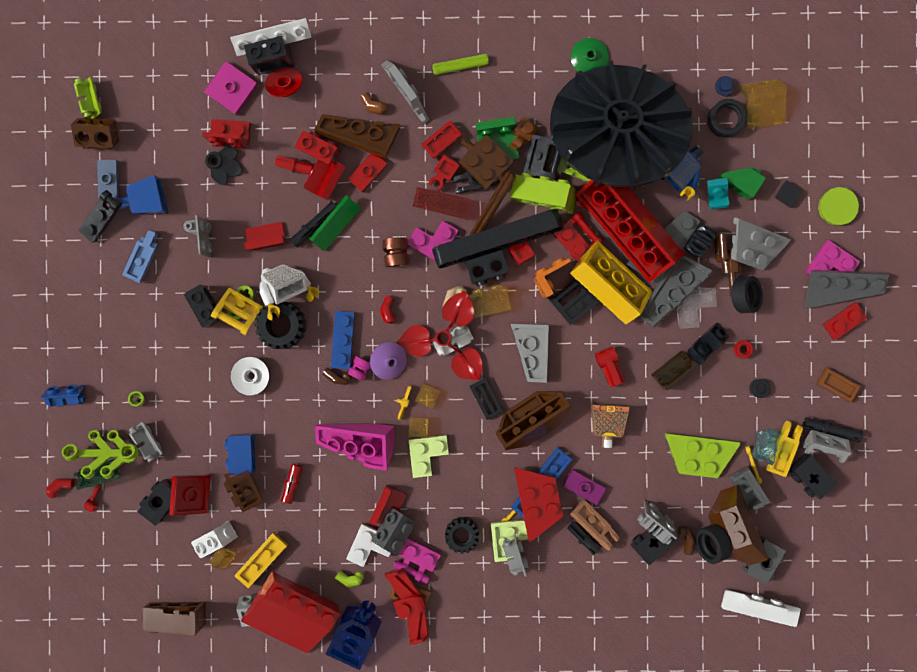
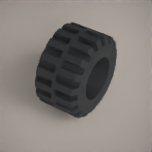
M284 301L279 304H273L279 307L280 314L288 316L291 322L288 334L279 337L273 333L271 328L272 320H269L267 317L268 306L262 307L259 310L260 314L256 315L257 322H255L254 326L257 327L256 335L260 336L258 339L264 342V345L272 347V349H288L297 345L298 341L303 339V333L306 332L305 324L307 323L304 320L305 315L300 311V308Z

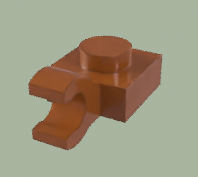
M523 116L512 131L516 137L509 146L516 150L523 142L529 143L539 127Z

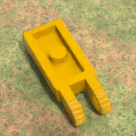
M790 421L784 423L766 468L767 471L783 477H787L803 430L802 426L797 425L793 431L792 438L787 437L791 429Z

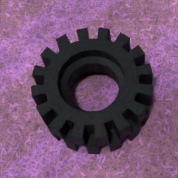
M457 517V519H453L447 525L445 542L448 544L449 549H453L455 553H469L470 550H474L475 546L478 545L479 529L472 519ZM464 528L468 530L470 537L466 542L456 540L455 532L458 529Z

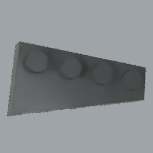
M683 255L667 270L650 296L643 312L638 316V319L655 328L711 276L713 271Z
M811 270L804 306L812 308L883 294L886 291L889 274L884 272Z

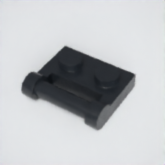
M533 134L524 173L544 176L557 181L559 176L557 172L561 161V155L557 149L554 153L550 172L545 171L551 146H555L551 138Z
M575 277L558 294L548 298L569 325L573 324L600 302ZM580 286L582 291L564 306L559 303Z

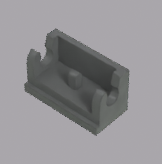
M748 466L729 475L734 486L739 484L749 509L755 511L771 503Z

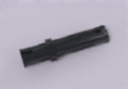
M330 201L306 225L303 224L302 228L289 240L298 248L321 226L336 208V205Z
M805 417V421L802 424L805 430H814L856 442H861V439H863L862 430L831 424L827 420L819 421Z

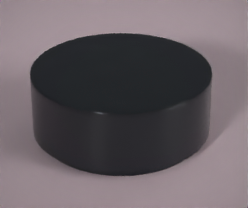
M755 379L750 383L749 390L754 397L764 398L770 393V385L764 379Z

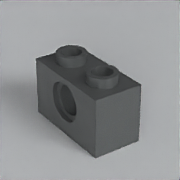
M760 536L769 558L768 563L762 565V562L753 565L744 563L741 569L767 585L774 578L777 566L784 561L786 551Z

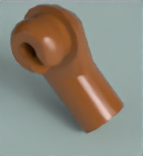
M368 92L360 96L368 112L382 114L387 111V104L383 101H373Z

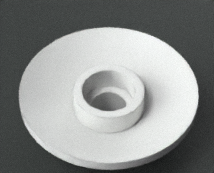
M246 357L239 360L233 366L231 381L238 392L244 395H255L266 388L269 382V370L260 359ZM250 372L254 373V379L249 378Z

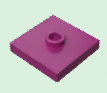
M225 61L204 93L237 115L258 84Z

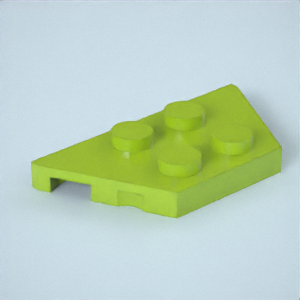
M665 433V438L668 441L670 452L679 474L718 478L740 446V442Z

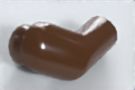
M328 367L322 373L323 376L334 384L348 385L352 379L348 372H343L342 376H340Z
M687 526L679 527L678 536L685 538L684 554L693 555L695 538L692 531Z

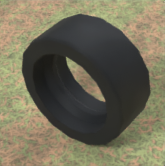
M734 99L719 101L710 109L707 116L710 130L719 137L736 135L745 126L747 121L745 107ZM729 107L737 113L738 122L734 128L723 129L718 125L716 114L721 108Z
M739 277L733 282L731 299L737 312L741 314L755 313L761 308L763 290L760 281L756 277Z
M711 524L697 531L695 535L696 548L705 561L710 564H717L730 557L732 553L731 541L721 527ZM709 536L713 539L717 552L712 547Z

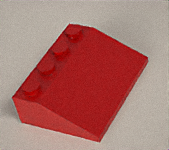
M272 571L244 614L241 622L308 654L332 629L341 613L338 604Z

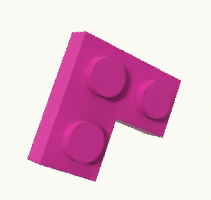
M442 221L432 237L416 227L407 245L435 261L432 248L453 241L459 230Z
M826 240L804 272L810 276L811 270H831L833 268L836 271H854L860 261L830 240Z

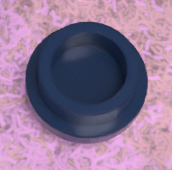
M728 76L720 77L715 83L716 92L722 96L731 94L735 88L733 79Z

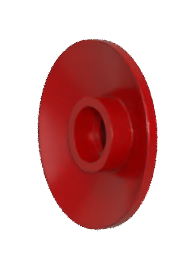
M294 68L278 69L266 78L265 88L271 96L278 98L288 97L300 89L303 78L301 73Z

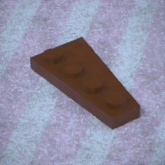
M322 114L314 130L318 135L386 158L400 130V124L386 125L380 121L370 123L365 122L364 119L354 121L347 120V117Z

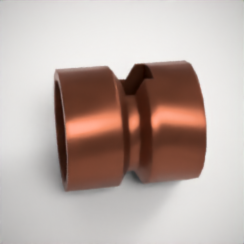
M406 237L382 240L383 251L386 252L384 256L385 267L410 265L409 254L405 252L408 249Z

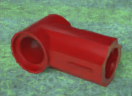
M613 346L594 353L609 387L617 386L626 381L618 364L619 359Z

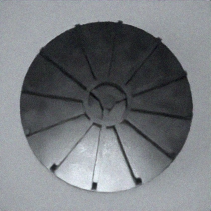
M613 60L607 62V66L593 68L585 72L579 70L576 72L575 77L556 96L550 115L551 140L554 142L561 157L565 160V166L567 168L572 167L579 174L595 181L594 186L598 187L601 183L615 187H629L630 191H634L636 186L650 184L660 179L664 180L682 162L690 147L693 133L691 108L687 107L684 99L675 89L677 84L674 81L668 83L654 73L646 71L647 65L645 64L640 69L632 66L614 65Z

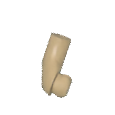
M463 286L449 289L443 305L455 294L467 292V290Z

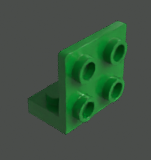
M514 117L476 123L478 142L487 134L512 160L519 159L518 148L513 150L509 146L516 137L512 133L515 128Z

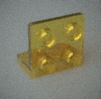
M775 79L741 85V93L747 98L746 127L748 129L785 123L787 86L782 81Z

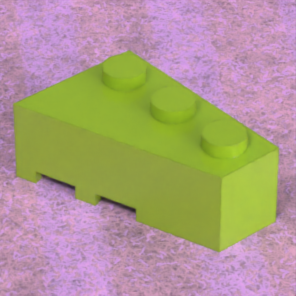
M522 173L521 176L516 175L510 198L529 205L550 207V210H566L567 214L573 215L577 191L566 180L559 179L558 182H554L548 177L540 176V179L533 178L531 174Z

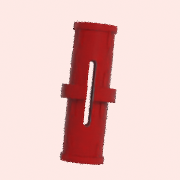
M291 464L288 478L284 481L285 488L280 500L281 502L293 503L296 488H299L300 483L298 481L303 466Z

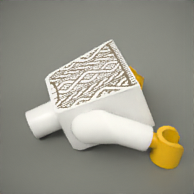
M280 265L273 269L265 268L262 271V282H260L259 288L261 298L265 306L269 308L267 314L269 320L273 318L272 313H276L279 318L280 309L274 306V303L279 304L304 291H308L306 299L310 302L313 301L314 297L317 299L319 296V289L310 286L311 282L302 270Z

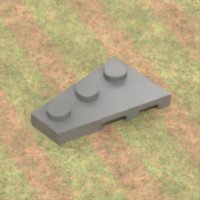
M511 324L527 382L547 383L549 325Z

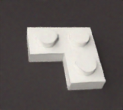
M362 523L346 560L364 567L371 550L389 557L390 552L372 542L378 530Z

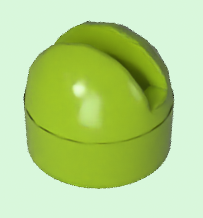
M134 391L128 396V402L133 407H140L144 404L145 397L141 392ZM133 398L141 399V402L134 401Z

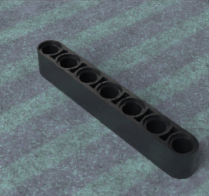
M551 209L440 244L432 248L437 267L440 269L559 232L564 228L558 209Z

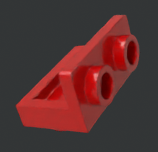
M302 130L295 144L297 150L327 165L331 163L333 157L337 158L340 153L336 143L330 140L324 141L320 139L318 134L312 131L308 133Z

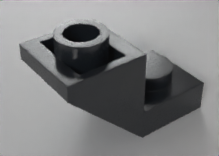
M715 323L693 342L687 352L701 365L712 352L722 347L730 336L724 328Z

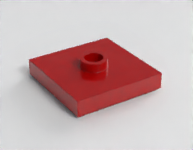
M211 475L172 476L169 515L208 513Z

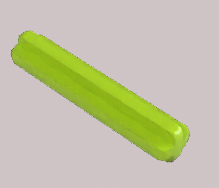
M487 54L435 63L432 66L434 75L485 66L489 64Z

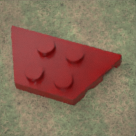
M515 467L514 473L527 538L531 542L563 517L556 478Z

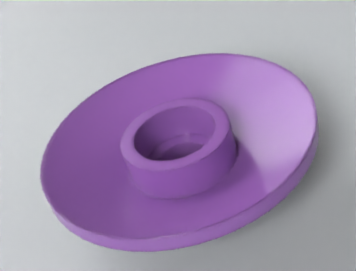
M385 342L378 345L370 357V367L373 373L385 380L399 376L407 363L404 349L394 342ZM393 359L392 365H389V361Z

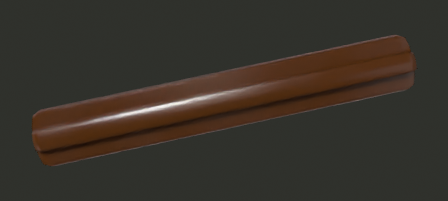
M510 171L505 173L470 235L486 229L516 179L514 173Z

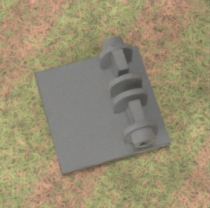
M195 215V220H189L184 223V230L197 235L199 255L211 258V253L213 252L212 242L209 241L211 225L207 219Z
M644 500L645 515L640 514L638 516L639 524L646 530L648 529L649 532L653 531L652 535L656 536L663 544H669L672 541L671 536L677 539L673 519L668 515L664 516L661 514L659 508L651 502L649 504Z

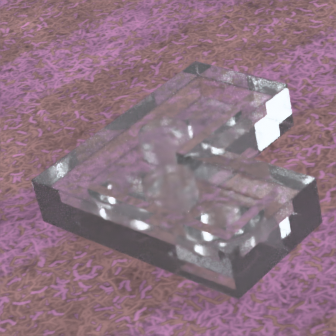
M716 288L696 289L677 306L679 329L699 327L698 308L717 307Z

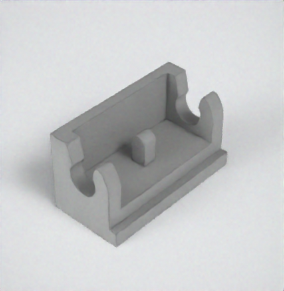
M811 430L803 443L806 454H810L813 449L836 455V457L840 458L838 461L840 463H844L848 456L851 455L849 440Z

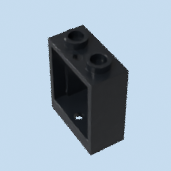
M283 36L244 45L248 65L257 75L295 66L291 49Z

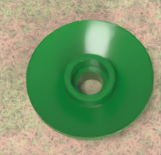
M585 38L578 41L571 51V63L577 72L579 70L585 72L593 68L607 66L609 60L606 46L595 38ZM592 52L594 57L589 58L587 53Z

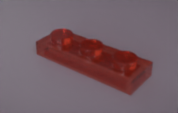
M417 187L413 207L469 220L473 201Z

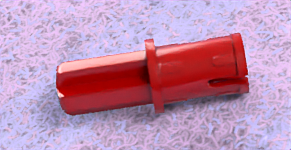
M278 155L275 159V166L291 170L292 173L299 172L309 175L314 164L299 161L298 158L291 159Z

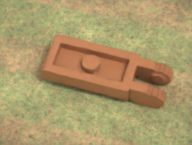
M585 500L580 501L570 515L599 541V544L606 550L611 551L613 545L604 536L605 534L612 541H619L620 537L611 528L612 526Z

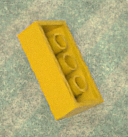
M598 240L579 259L570 273L624 324H628L641 315L653 292Z

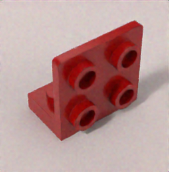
M211 119L210 132H202V137L215 147H224V144L231 145L232 148L243 149V146H249L251 123Z

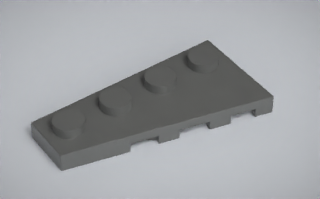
M684 210L665 227V231L682 250L700 220ZM631 261L625 264L629 268L633 269L634 271L642 275L641 272L636 268V266ZM667 270L651 282L658 285Z

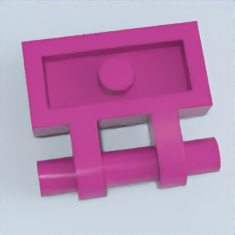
M408 537L398 554L405 558L403 563L395 560L392 567L396 569L403 568L408 575L414 577L415 581H422L427 584L430 577L423 573L425 569L433 572L441 553ZM410 561L420 566L418 571L408 566Z

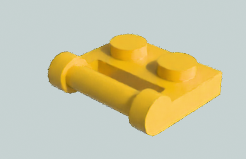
M228 288L214 308L211 317L219 318L240 330V333L246 335L263 306ZM224 308L246 320V323L244 324L222 312V309Z

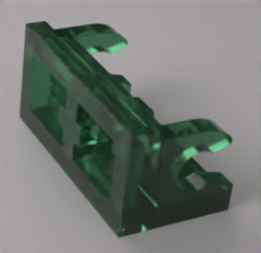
M115 459L102 464L95 470L94 476L90 479H85L81 475V469H79V472L74 473V477L79 478L76 489L80 490L121 477L119 467L114 470V475L109 479L103 478L100 474L101 468L108 466ZM87 470L85 475L89 474L90 470ZM110 470L105 471L104 474H108Z

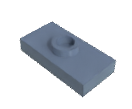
M97 160L98 198L103 191L108 190L114 199H118V160Z

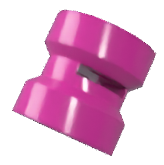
M356 356L354 365L349 369L348 374L365 381L367 378L366 373L371 369L370 362Z

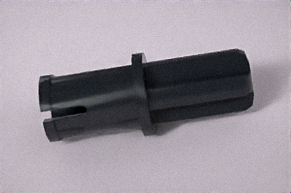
M574 521L568 525L567 529L578 539L579 544L585 546L592 555L599 552L602 546L590 536L589 532H585Z

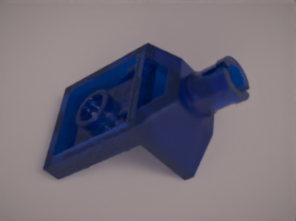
M368 600L363 601L360 607H346L325 654L358 670L361 669L382 622L374 614L376 606L373 602L367 608Z

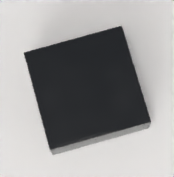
M785 181L774 198L791 208L803 191L789 181Z

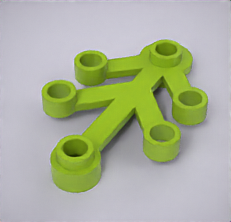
M92 430L88 434V438L92 443H96L100 449H78L74 444H68L62 449V456L67 461H75L78 458H97L91 464L81 469V475L85 479L92 478L95 470L110 458L116 459L108 466H103L100 470V474L105 479L111 478L114 475V470L124 462L131 463L139 456L138 448L133 444H125L116 430L108 432L107 438L111 443H115L119 449H111L97 430ZM90 470V473L85 475V472ZM110 470L108 474H104L105 471Z

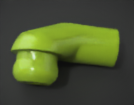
M339 571L335 579L347 587H354L362 584L364 575L361 572H356L354 576H348Z

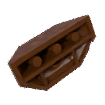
M536 391L504 413L496 435L505 450L527 447L558 427L571 406L560 391Z
M739 484L720 491L708 517L711 524L718 525L727 533L732 545L730 557L749 565L768 560V555Z

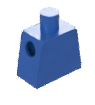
M155 175L128 185L126 187L128 196L118 198L122 202L121 209L130 208L131 212L136 215L168 213L161 178Z

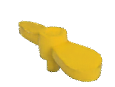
M408 385L405 397L402 400L397 399V402L401 405L398 420H402L405 407L409 405L410 400H408L411 385Z

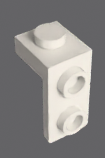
M227 521L211 532L195 539L191 544L199 558H203L224 547L238 536L231 523Z

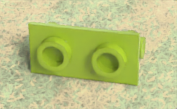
M92 76L84 82L83 79H76L74 83L76 95L85 99L78 101L81 114L84 115V118H97L101 114V104L98 102L97 89L93 83Z

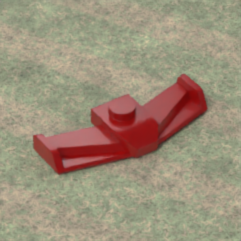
M403 568L385 572V578L388 579L400 597L396 598L393 604L399 620L407 618L410 645L424 642L429 635L426 603L423 595L419 593Z

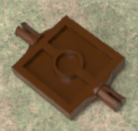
M487 134L474 145L467 137H464L460 142L468 151L459 161V164L485 190L493 183L501 182L506 170L514 163Z

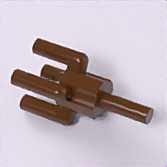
M719 234L714 240L715 260L718 263L722 262V273H728L731 296V288L737 278L736 273L742 272V263L731 259L732 249H727V234Z

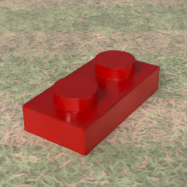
M853 302L822 325L831 338L837 340L867 319L857 302Z

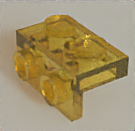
M499 284L491 286V290L485 292L483 288L473 290V294L469 295V298L474 307V318L512 310L507 287Z

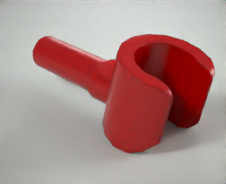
M96 485L92 496L84 503V508L88 512H94L98 507L94 500L101 488L100 485Z

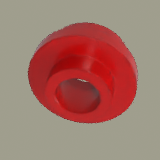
M740 340L734 345V354L740 359H747L753 353V345L747 340ZM741 346L746 348L744 353L740 351Z

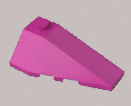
M382 424L315 425L316 444L333 452L339 451L347 455L351 460L356 459L364 463L363 465L368 468L388 470L395 445L394 426Z

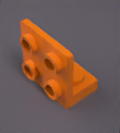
M562 257L552 263V268L548 269L546 266L535 273L536 277L533 278V281L543 299L554 294L552 291L554 286L550 279H545V276L570 263V258L565 260Z

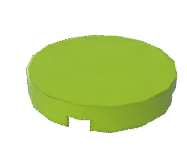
M836 187L825 192L820 198L818 205L822 219L827 221L828 224L835 226L851 222L856 217L859 208L858 199L855 194L843 187Z

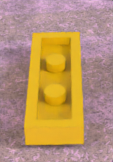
M273 532L234 576L249 588L288 544Z

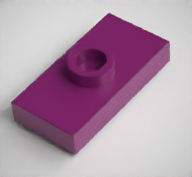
M573 469L563 484V487L596 505L606 490L602 485Z

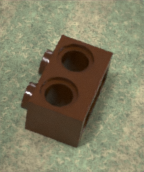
M77 118L71 124L75 147H82L83 149L98 147L103 150H110L119 142L116 119Z

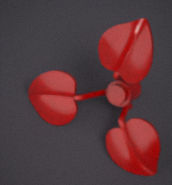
M467 292L455 294L445 302L442 308V317L446 321H451L446 330L437 332L435 338H429L430 333L424 326L414 325L409 327L396 342L407 354L416 357L425 356L431 351L430 342L436 341L440 346L448 345L459 354L454 356L451 361V368L455 375L463 379L478 381L481 377L483 364L478 351L472 347H466L461 352L452 345L453 336L449 332L454 323L458 326H465L474 317V307Z

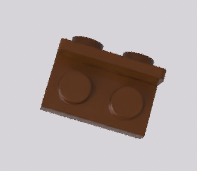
M248 470L231 478L228 473L225 474L226 482H224V486L228 493L232 492L233 496L231 499L235 507H240L242 513L263 503V499Z

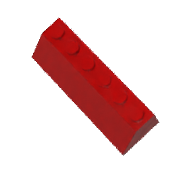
M590 180L575 194L648 282H651L674 265L685 254L634 192L629 190V187H615L601 183L597 187L594 186L595 181Z

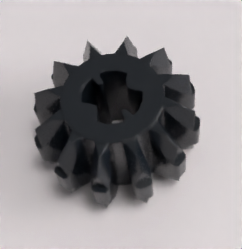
M700 225L689 239L686 250L693 256L702 257L715 240L717 232L710 226Z

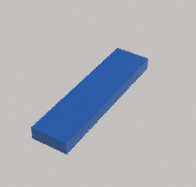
M557 447L537 473L554 477L557 480L573 459ZM518 496L511 505V508L523 517Z

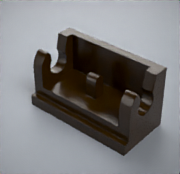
M679 351L651 374L663 390L670 389L697 367L687 357L688 355L685 352Z

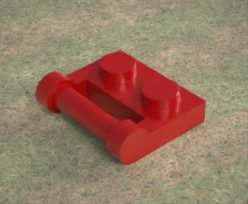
M578 212L565 223L561 231L553 234L576 262L597 240L600 243L604 241L601 236L598 237L582 218L581 212ZM577 222L593 241L590 246L572 226L574 223Z

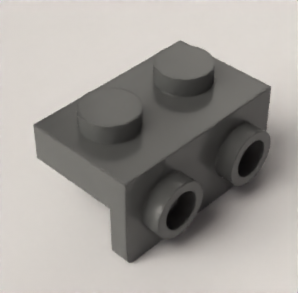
M391 508L373 537L372 542L397 556L416 522Z

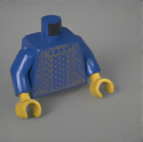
M696 145L690 151H687L682 162L666 178L668 183L680 193V196L683 194L688 196L687 201L695 195L701 175L699 171L701 164L697 159L703 154V151Z

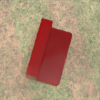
M317 160L303 188L322 199L328 200L346 166L333 160L329 165Z
M282 222L245 229L247 242H244L245 250L249 252L287 244Z
M386 485L369 523L375 526L377 523L381 525L391 508L399 512L406 498V493Z

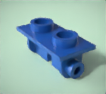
M85 386L49 387L40 398L45 399V405L50 407L64 406V399H66L67 405L82 404V402H85V395H82L81 392Z

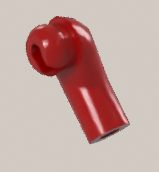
M387 295L379 311L385 323L393 324L396 321V316L392 314L390 308L395 299Z
M55 479L47 486L46 494L49 498H56L61 488L72 489L74 487V479Z

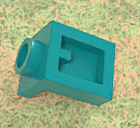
M727 178L707 181V197L711 210L729 207Z

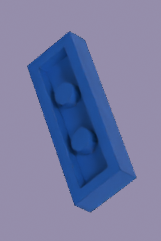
M335 311L331 368H351L355 312Z

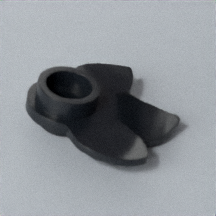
M226 147L219 152H210L206 156V166L211 170V177L215 182L225 186L228 176L234 177L242 173L241 166L234 160L238 151ZM218 158V163L213 165V160Z

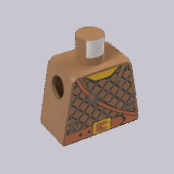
M590 403L593 434L595 436H602V447L613 448L614 437H623L629 406Z

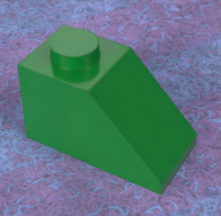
M750 167L725 172L716 178H727L728 188L747 200L755 196L766 179L762 176L761 171L756 168L751 169Z

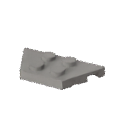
M386 60L381 66L420 121L425 124L429 121V118L419 101L417 89L413 84L409 86L407 76L401 68L397 69L393 63Z
M735 217L733 224H736V234L732 236L733 248L731 259L764 270L791 239Z

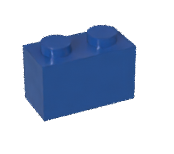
M232 434L227 436L225 450L228 451L226 469L229 470V475H238L246 470L250 474L256 472L255 434Z

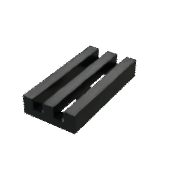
M487 378L469 386L486 420L504 412ZM481 384H486L498 408L497 411L494 410ZM477 386L491 411L489 415L475 390Z

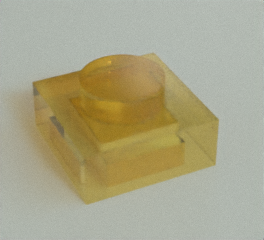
M423 384L416 402L433 409L440 391Z
M410 417L409 437L428 438L429 418Z
M221 548L215 552L214 557L209 563L214 568L225 569L236 557V554L233 550Z

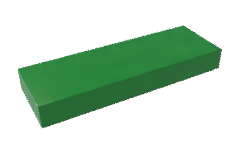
M346 195L310 237V240L325 252L361 207Z

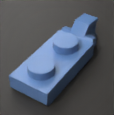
M148 230L145 238L141 237L139 241L137 240L122 273L123 276L138 283L143 282L157 251L158 244L156 241L159 233Z

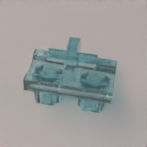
M767 428L765 432L759 430L756 433L755 447L752 450V455L758 461L762 462L765 460L770 465L775 463L777 431Z

